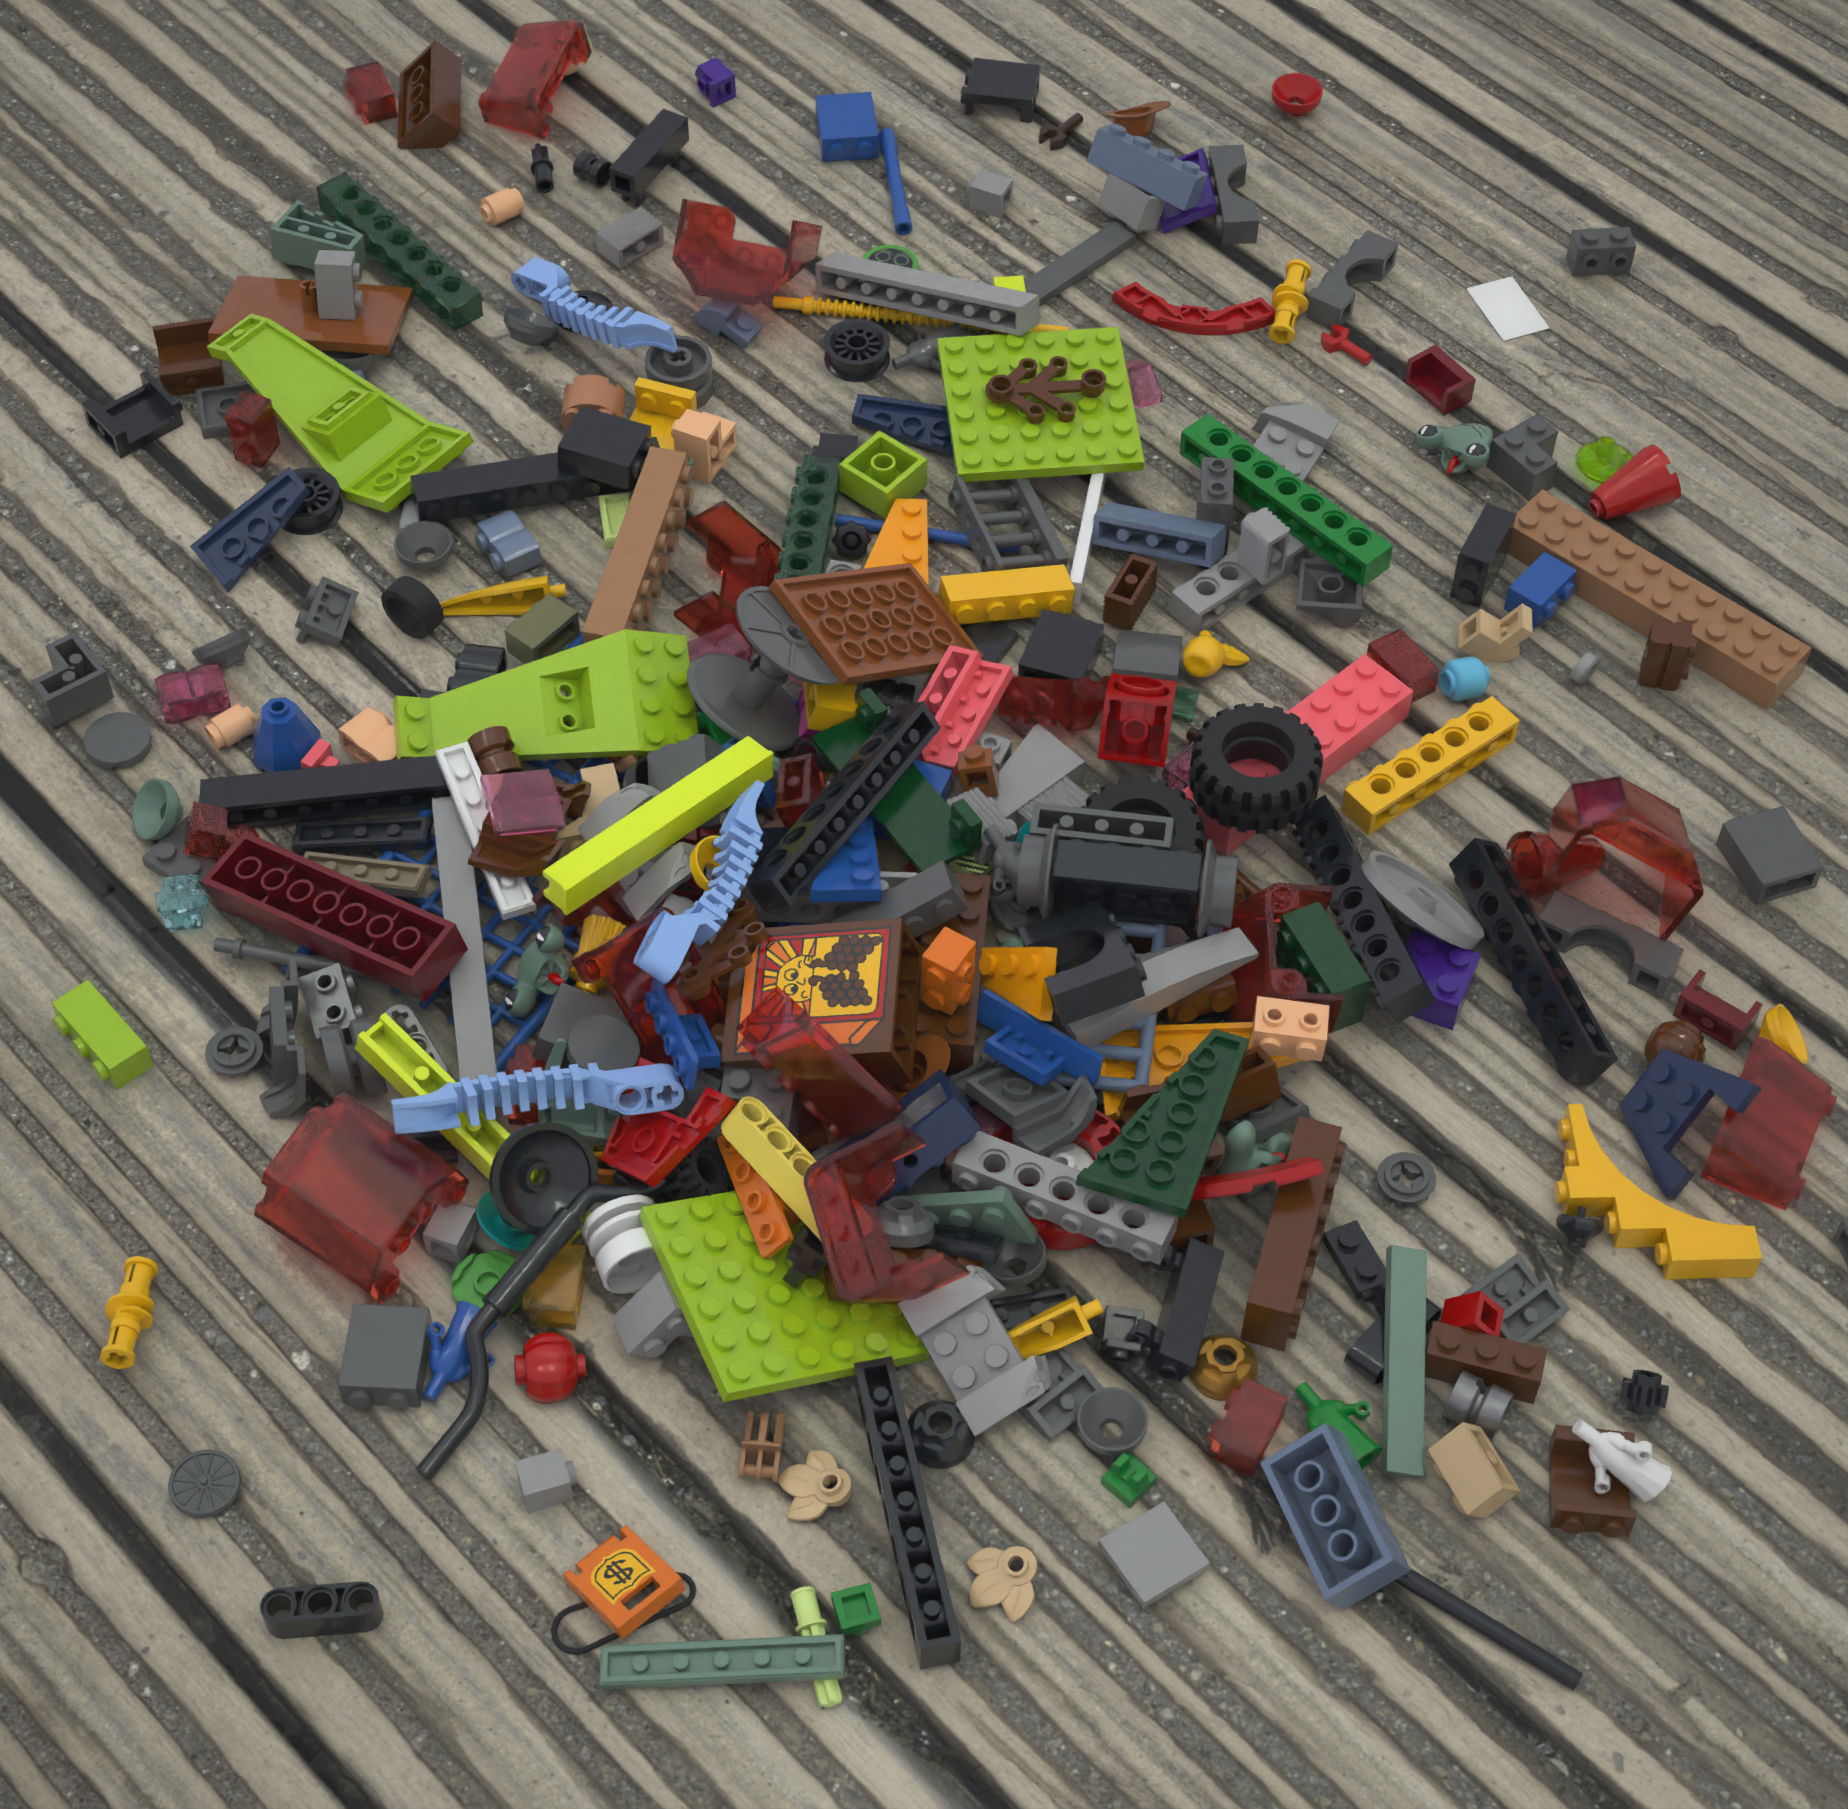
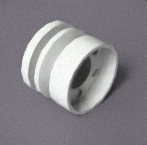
M629 1195L608 1201L595 1209L585 1219L581 1228L590 1255L595 1258L596 1269L604 1288L611 1293L628 1294L638 1292L659 1271L664 1272L638 1216L642 1206L655 1204L648 1196Z

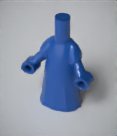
M463 1300L458 1301L456 1312L442 1343L441 1336L445 1332V1327L441 1323L433 1322L426 1329V1333L431 1341L428 1363L433 1376L422 1396L431 1402H436L447 1382L454 1383L463 1380L470 1373L465 1333L470 1321L481 1309L472 1303ZM497 1320L485 1333L484 1340L487 1338L490 1332L498 1325ZM434 1327L437 1328L438 1333L434 1332ZM487 1353L488 1367L490 1368L495 1364V1358Z

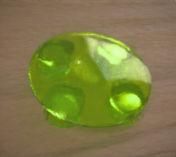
M1600 436L1598 441L1583 445L1577 451L1575 460L1578 469L1587 478L1602 484L1635 454L1617 445L1614 438Z

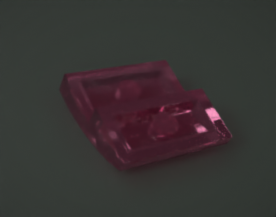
M549 769L481 775L480 782L486 810H490L495 837L564 829L566 825L565 818Z

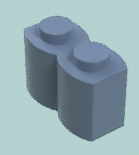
M512 510L505 511L476 524L478 534L475 535L476 544L481 552L486 551L495 571H501L509 578L542 563L539 545Z

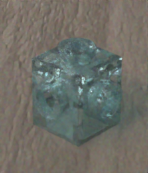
M197 874L162 877L161 891L156 892L157 911L161 913L167 931L203 928V910L209 907V895L206 889L201 887Z

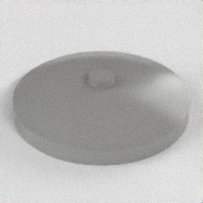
M1371 851L1362 863L1361 867L1367 879L1380 896L1399 913V919L1412 928L1418 927L1437 939L1464 949H1474L1484 937L1483 928L1470 911L1447 890L1418 869L1397 857L1381 851Z

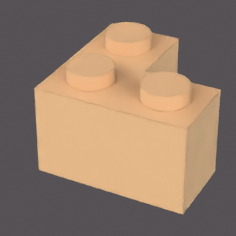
M687 409L681 418L676 419L672 425L671 436L674 438V450L687 452L688 459L691 457L694 460L692 479L710 484L737 446L736 422L704 411L699 413Z

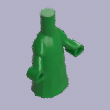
M1307 1382L1300 1384L1296 1388L1295 1393L1309 1408L1306 1414V1426L1309 1432L1326 1422L1344 1433L1362 1470L1374 1462L1383 1450L1382 1447L1369 1438L1347 1417L1354 1415L1360 1421L1367 1419L1370 1416L1371 1410L1368 1402L1359 1401L1354 1404H1344L1339 1400H1321Z

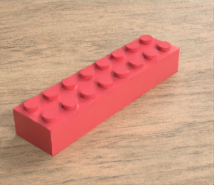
M1365 654L1286 712V714L1292 712L1301 719V724L1306 722L1314 731L1313 736L1319 739L1321 753L1323 754L1319 785L1409 715L1413 690ZM1243 759L1229 764L1236 771L1251 777H1270L1281 773L1274 765L1258 759ZM1189 785L1182 790L1185 792V801L1187 799L1193 800L1197 806V814L1202 816L1205 839H1212L1214 847L1224 855H1228L1256 834L1255 830H1247V833L1238 832L1236 827L1229 826V828L1220 825L1216 817L1211 819L1203 812V806L1199 807L1196 804Z

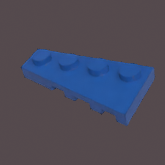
M865 818L815 877L810 890V903L882 901V886L872 818Z

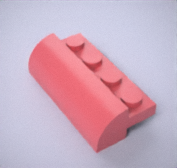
M949 645L917 701L925 702L941 729L915 759L952 770V775L958 776V752L964 751L968 746L976 744L1014 676L1012 667L984 661L981 659L979 651Z

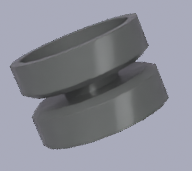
M674 335L678 350L674 353L651 346L645 356L647 379L696 391L697 409L705 405L713 394L712 355L708 346L693 337Z
M369 1015L350 1021L349 1031L352 1039L350 1044L345 1043L343 1032L339 1025L333 1024L319 1028L338 1106L357 1100L358 1091L354 1079L361 1076L365 1093L368 1096L373 1097L388 1093L385 1078L354 1049L357 1044L358 1035L372 1027Z

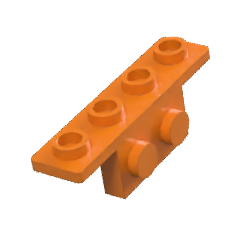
M721 1134L717 1138V1143L761 1257L770 1259L793 1240L788 1224L796 1226L802 1220L733 1147L725 1136Z

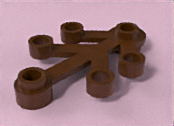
M1055 356L1051 358L1049 365L1037 376V362L1031 358H1024L1019 362V366L1008 376H993L986 385L985 394L994 403H1010L1025 412L1026 420L1029 423L1040 424L1044 421L1045 408L1041 404L1031 403L1022 397L1030 395L1057 411L1058 420L1067 423L1075 419L1076 406L1072 402L1063 401L1053 394L1084 392L1087 397H1099L1105 391L1106 375L1100 370L1089 369L1082 374L1081 380L1051 381L1054 377L1066 375L1068 361L1064 357ZM1023 378L1032 379L1029 383H1019Z
M740 898L735 901L733 909L727 913L728 921L712 944L708 940L702 946L693 941L691 942L699 953L701 960L694 967L689 961L691 955L688 950L678 969L681 975L676 981V988L686 999L698 1000L705 997L712 989L711 982L713 979L734 969L749 965L753 958L748 947L761 944L768 938L764 923L759 922V915L755 905L749 902L748 899ZM735 930H743L744 936L731 941L735 936ZM726 957L729 958V959H727V960H725V961H723V962L718 963V964L715 965L716 962H718V961H720V960H722V959H724V958H726Z

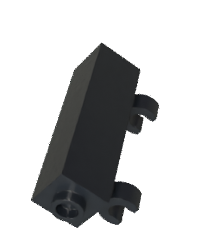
M662 109L610 166L611 191L621 194L624 202H627L629 198L635 199V205L639 207L646 199L644 190L670 161L671 166L675 167L681 160L679 151L689 141L688 117Z
M1192 1237L1189 1238L1178 1252L1173 1246L1169 1245L1160 1265L1149 1261V1265L1152 1268L1171 1272L1156 1327L1147 1320L1139 1319L1136 1328H1131L1127 1340L1128 1342L1143 1344V1348L1150 1349L1146 1368L1157 1372L1164 1379L1179 1382L1195 1367L1225 1253Z

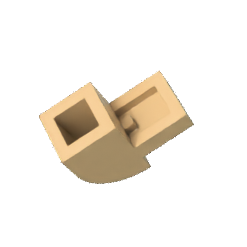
M1522 603L1500 620L1479 609L1458 625V649L1469 656H1475L1481 661L1501 663L1520 656L1519 643L1526 640L1532 634V609Z

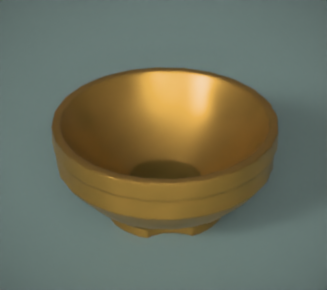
M1215 1334L1201 1341L1195 1367L1188 1375L1194 1387L1204 1396L1218 1401H1232L1246 1395L1253 1388L1258 1373L1257 1358L1251 1347L1242 1339L1228 1334ZM1226 1349L1235 1355L1236 1361L1231 1365L1224 1366L1216 1362L1213 1355L1218 1350Z

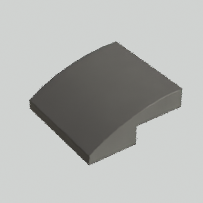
M1119 629L1112 673L1177 681L1183 636Z
M1518 1253L1462 1294L1482 1291L1504 1309L1499 1337L1521 1343L1528 1342L1570 1310L1549 1281L1546 1279L1541 1283Z
M1064 1347L1037 1355H1046L1052 1385L1040 1396L1017 1410L1034 1429L1049 1441L1077 1420L1079 1406L1090 1393L1103 1388L1085 1364L1079 1367Z

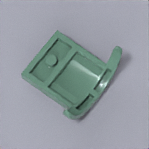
M558 1038L544 1071L550 1070L551 1066L559 1065L561 1067L567 1047L566 1039ZM565 1099L566 1108L557 1110L554 1101H547L548 1109H538V1122H555L566 1125L582 1135L589 1145L606 1147L616 1117L622 1118L623 1116L619 1111L594 1105L593 1103H586L585 1109L576 1110L572 1099Z

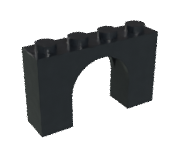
M1099 900L1018 928L1023 947L1057 948L1056 967L1080 959L1093 958L1080 966L1044 978L1052 1007L1062 1026L1146 996L1142 982L1147 980L1143 964L1140 959L1137 960L1131 943H1127L1121 926H1117L1112 910L1105 911Z

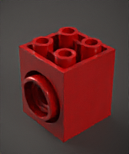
M1111 673L1105 693L1097 759L1165 767L1171 735L1177 681Z

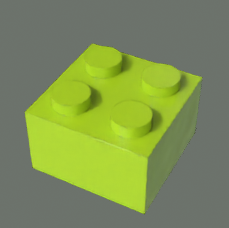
M880 430L839 464V491L884 519L887 518L895 498L912 499L927 486V459Z

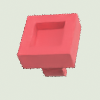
M319 739L300 763L302 769L338 766L340 761L333 757L331 744Z

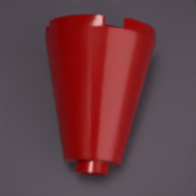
M1651 444L1648 447L1642 448L1591 492V500L1588 502L1590 510L1594 516H1600L1603 520H1608L1673 503L1681 496L1678 476L1676 472L1670 475L1666 465L1671 463L1659 447Z

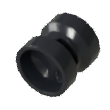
M584 150L575 159L573 174L582 180L588 179L590 184L602 188L610 181L609 168L612 163L604 158L598 159L596 154Z

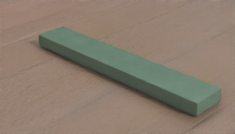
M1391 1245L1386 1248L1382 1474L1419 1479L1423 1477L1427 1251Z
M844 1634L601 1646L599 1686L601 1690L845 1679Z

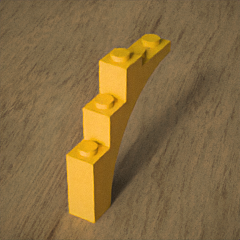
M1568 1104L1564 1119H1559L1558 1122L1559 1139L1565 1140L1566 1149L1564 1151L1562 1177L1560 1181L1555 1182V1199L1557 1203H1562L1563 1214L1577 1216L1578 1207L1580 1206L1586 1207L1585 1217L1605 1216V1230L1607 1234L1612 1235L1614 1248L1655 1247L1657 1265H1662L1665 1279L1752 1278L1755 1276L1762 1260L1755 1226L1723 1224L1696 1218L1671 1208L1643 1192L1625 1177L1602 1151L1590 1129L1583 1104Z

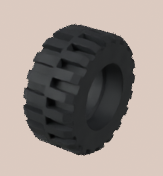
M1244 703L1235 705L1233 710L1223 709L1216 713V718L1212 716L1203 723L1202 728L1197 731L1194 737V744L1192 745L1189 787L1193 792L1196 804L1199 807L1203 806V812L1211 819L1216 817L1218 823L1226 828H1229V826L1236 827L1238 832L1247 833V830H1255L1256 834H1265L1268 832V829H1274L1276 832L1285 829L1287 823L1291 825L1297 823L1302 819L1303 815L1310 811L1314 800L1317 798L1323 754L1321 753L1319 739L1313 736L1314 731L1306 722L1301 724V719L1292 712L1286 714L1283 712L1284 709L1278 706L1268 708L1264 707V703H1254V706H1246ZM1243 759H1258L1274 765L1281 773L1270 777H1251L1236 771L1229 764Z
M1139 776V780L1130 781V777L1119 778V783L1116 785L1108 782L1101 786L1100 794L1093 792L1086 799V806L1080 807L1173 817L1172 851L1187 850L1195 854H1202V869L1205 841L1202 816L1197 814V806L1193 800L1187 799L1185 801L1184 791L1178 787H1174L1173 790L1168 788L1169 782L1158 779L1157 783L1149 781L1147 776Z

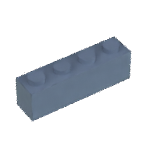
M1111 123L1097 129L1086 161L1183 211L1196 207L1208 177L1207 173L1200 170L1199 165L1190 161L1183 162L1175 158L1174 152L1164 148L1158 149L1150 145L1151 141L1141 136L1134 137L1126 133V128L1121 125Z
M1108 502L1094 514L1092 540L1094 545L1209 568L1224 555L1226 525L1112 502Z

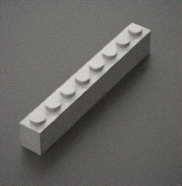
M835 252L815 264L816 292L1017 336L1024 335L1039 324V295Z

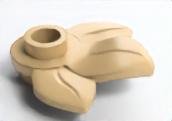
M811 1450L807 1455L806 1465L796 1464L790 1466L779 1475L778 1479L782 1489L794 1497L787 1512L788 1519L792 1521H810L819 1518L828 1506L838 1507L845 1504L849 1500L853 1489V1482L849 1474L845 1470L838 1468L836 1458L831 1453L823 1450ZM837 1482L835 1487L827 1489L831 1484Z
M1012 1546L1005 1551L988 1547L976 1552L967 1562L969 1568L978 1575L970 1588L971 1606L974 1608H986L1001 1603L1008 1618L1012 1622L1018 1621L1027 1613L1035 1598L1031 1583L1038 1570L1035 1555L1023 1546ZM1021 1559L1024 1561L1023 1568L1017 1572L1010 1570L1012 1561Z

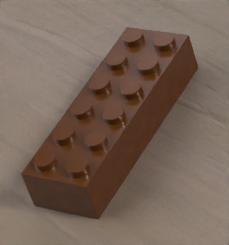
M953 872L960 880L969 909L920 935L915 940L922 949L923 954L944 927L975 941L976 956L973 991L965 1005L960 1004L952 1015L929 1007L924 1001L920 1000L919 992L916 1040L928 1035L940 1036L947 1041L950 1048V1062L947 1069L965 1070L973 1066L977 1009L981 988L979 961L982 955V947H985L991 876Z
M1301 1116L1298 1117L1286 1162L1305 1156L1321 1160L1324 1173L1316 1177L1279 1186L1246 1304L1240 1337L1243 1341L1284 1352L1288 1338L1296 1339L1300 1316L1307 1298L1310 1279L1313 1275L1319 1245H1321L1325 1222L1330 1211L1333 1192L1338 1181L1346 1143L1339 1142L1342 1131L1340 1126Z

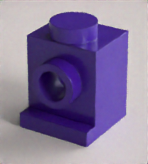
M713 58L698 65L695 71V76L698 78L697 86L702 94H706L710 98V105L713 108L736 98L735 74L721 61Z

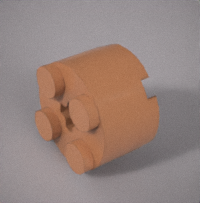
M581 375L574 378V383L567 384L564 388L560 419L561 426L567 431L581 406L623 418L626 398L623 388L619 384H617L616 388L609 384V378L600 375Z

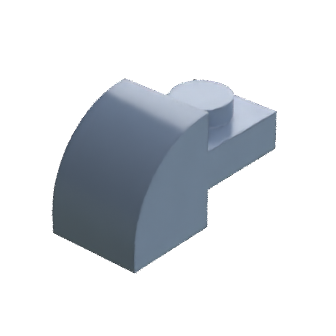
M728 292L716 293L694 317L697 323L714 336L718 337L723 332L743 349L749 345L763 327L761 322L740 307L743 299Z

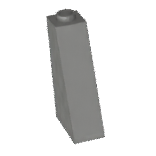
M1038 723L1000 769L999 796L991 798L994 799L998 810L1005 818L1013 820L1017 826L1018 810L1023 808L1025 804L1033 801L1035 797L1043 794L1049 787H1053L1055 783H1058L1065 776L1080 786L1084 781L1085 761Z

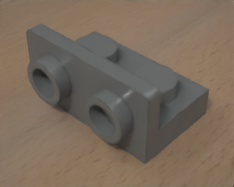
M324 576L321 578L317 588L311 585L304 599V603L309 605L307 611L301 610L294 626L300 629L296 640L302 642L308 633L338 646L359 592Z

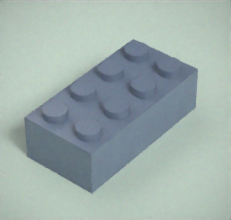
M1325 1422L1260 1462L1325 1601L1345 1610L1411 1571L1344 1433Z

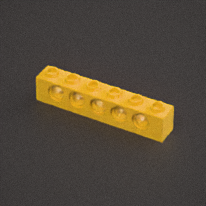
M1493 696L1482 703H1475L1460 717L1448 720L1438 731L1433 734H1426L1419 743L1409 749H1402L1386 764L1377 765L1367 776L1359 781L1354 780L1349 783L1343 792L1344 797L1341 811L1367 835L1372 834L1513 743L1520 720Z

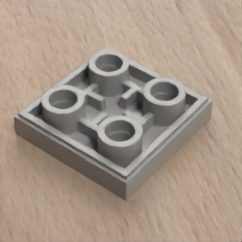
M1165 1502L1160 1503L1099 1539L1098 1547L1143 1609L1209 1570L1210 1562Z

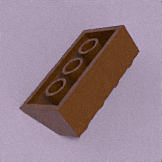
M435 40L400 73L397 146L401 149L442 148L450 140L456 139L461 131V58Z

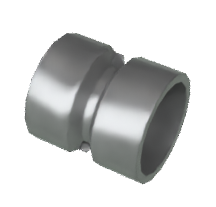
M1463 1370L1449 1397L1443 1416L1459 1424L1471 1422L1473 1425L1481 1426L1486 1436L1494 1440L1510 1407L1514 1393L1497 1385L1487 1388L1484 1386L1483 1379Z

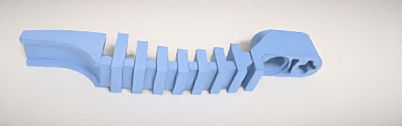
M534 257L511 274V281L521 294L540 301L547 318H553L554 322L558 324L563 323V326L568 329L572 327L573 332L579 333L581 331L582 336L589 337L591 335L592 340L599 341L601 339L603 344L609 345L612 343L613 347L617 349L626 347L629 350L640 346H654L671 353L678 350L672 326L639 311L633 314V308L628 306L620 313L619 308L612 306L607 312L606 306L601 304L595 309V303L588 302L586 304V299L581 297L578 299V293L572 292L568 274L562 267Z
M756 780L737 798L720 829L719 834L722 836L714 838L712 845L722 852L716 853L713 859L721 866L715 867L712 871V875L717 878L710 880L708 888L711 890L705 891L701 895L700 900L695 901L694 906L684 910L681 915H671L666 910L662 911L650 925L638 949L633 963L662 984L668 983L676 974L692 941L702 946L718 932L720 925L728 917L727 913L733 909L735 901L740 897L742 892L740 890L747 883L746 878L752 873L753 867L751 866L757 862V853L763 846V843L760 842L763 832L757 822L755 812L756 802L765 785L759 780Z
M597 1062L587 1064L588 1070L580 1068L578 1064L568 1065L569 1068L560 1069L558 1065L551 1066L550 1070L545 1071L538 1067L532 1068V1072L524 1073L523 1069L514 1070V1074L506 1075L504 1071L496 1073L495 1077H488L487 1074L477 1075L478 1079L470 1080L469 1077L459 1078L460 1082H447L439 1090L426 1095L391 1100L395 1134H406L461 1127L457 1114L463 1112L470 1125L477 1126L480 1125L478 1110H483L486 1119L492 1120L496 1119L495 1107H500L503 1115L513 1114L512 1105L517 1104L521 1112L530 1111L529 1103L536 1102L539 1110L548 1109L547 1101H554L557 1110L566 1108L565 1099H572L576 1110L585 1109L586 1103H593L594 1105L619 1111L624 1115L674 1109L681 1104L684 1099V1090L679 1077L675 1074L674 1067L669 1064L660 1063L604 1071L600 1070ZM627 1089H634V1091L630 1094H621Z

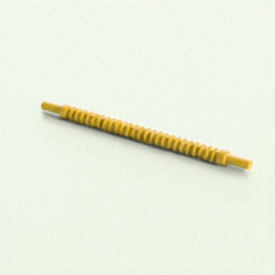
M774 296L773 308L799 310L805 315H812L813 312H817L818 316L821 313H825L826 317L833 314L836 318L840 314L844 319L849 315L851 319H854L855 316H858L859 319L867 317V320L870 321L872 318H875L876 322H879L880 319H884L885 323L888 320H892L893 324H896L897 321H901L902 325L905 322H909L910 326L916 322L919 327L922 323H925L926 327H930V324H933L935 328L942 325L943 329L955 323L888 307L883 308L879 305L877 307H874L873 304L865 306L864 302L856 305L855 301H852V304H848L847 300L839 303L838 299L835 302H831L830 298L823 301L821 297L815 300L813 296H804L803 299ZM958 323L963 329L968 328L969 332L972 329H976L977 333L985 330V333L988 334L990 329ZM1038 324L1033 328V332L1068 330L1069 327Z

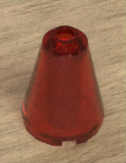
M1520 831L1511 836L1506 850L1511 849V860L1507 861L1529 900L1537 899L1600 870L1605 860L1603 846L1597 839L1592 837Z

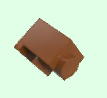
M970 745L964 751L958 752V773L963 793L978 787L986 797L999 796V771L996 768L992 748L984 749L981 745ZM988 779L987 783L972 784V781Z

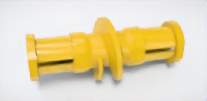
M1300 259L1291 260L1286 264V279L1283 284L1275 287L1272 294L1271 304L1276 311L1274 315L1275 321L1270 326L1268 335L1271 340L1279 344H1288L1294 340L1296 334L1294 326L1298 316L1305 313L1309 307V301L1304 296L1306 289L1305 283L1310 277L1312 269L1309 264Z
M133 1256L125 1261L123 1270L126 1275L123 1284L120 1286L119 1294L109 1298L105 1305V1314L111 1321L108 1343L101 1350L100 1359L111 1368L124 1369L134 1365L136 1359L134 1347L139 1339L140 1332L149 1329L153 1324L151 1313L154 1312L155 1302L149 1298V1289L152 1279L157 1276L158 1265L147 1257Z

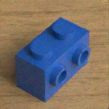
M1544 552L1509 586L1504 610L1510 613L1523 603L1532 609V626L1536 628L1545 618L1549 620L1554 615L1558 605L1563 600L1568 601L1576 589V585L1573 583L1577 570Z

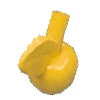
M1203 630L1199 633L1198 637L1192 638L1184 648L1182 662L1190 675L1197 678H1206L1215 675L1223 664L1228 666L1242 665L1249 662V657L1233 646L1220 643L1212 637L1210 631Z

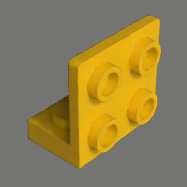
M638 377L634 384L636 408L629 420L651 426V437L657 438L660 448L674 450V438L671 436L672 425L676 419L681 418L687 409L697 412L696 391Z

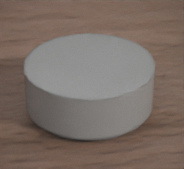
M1591 652L1586 653L1574 666L1569 678L1578 685L1585 683L1597 669L1600 659Z

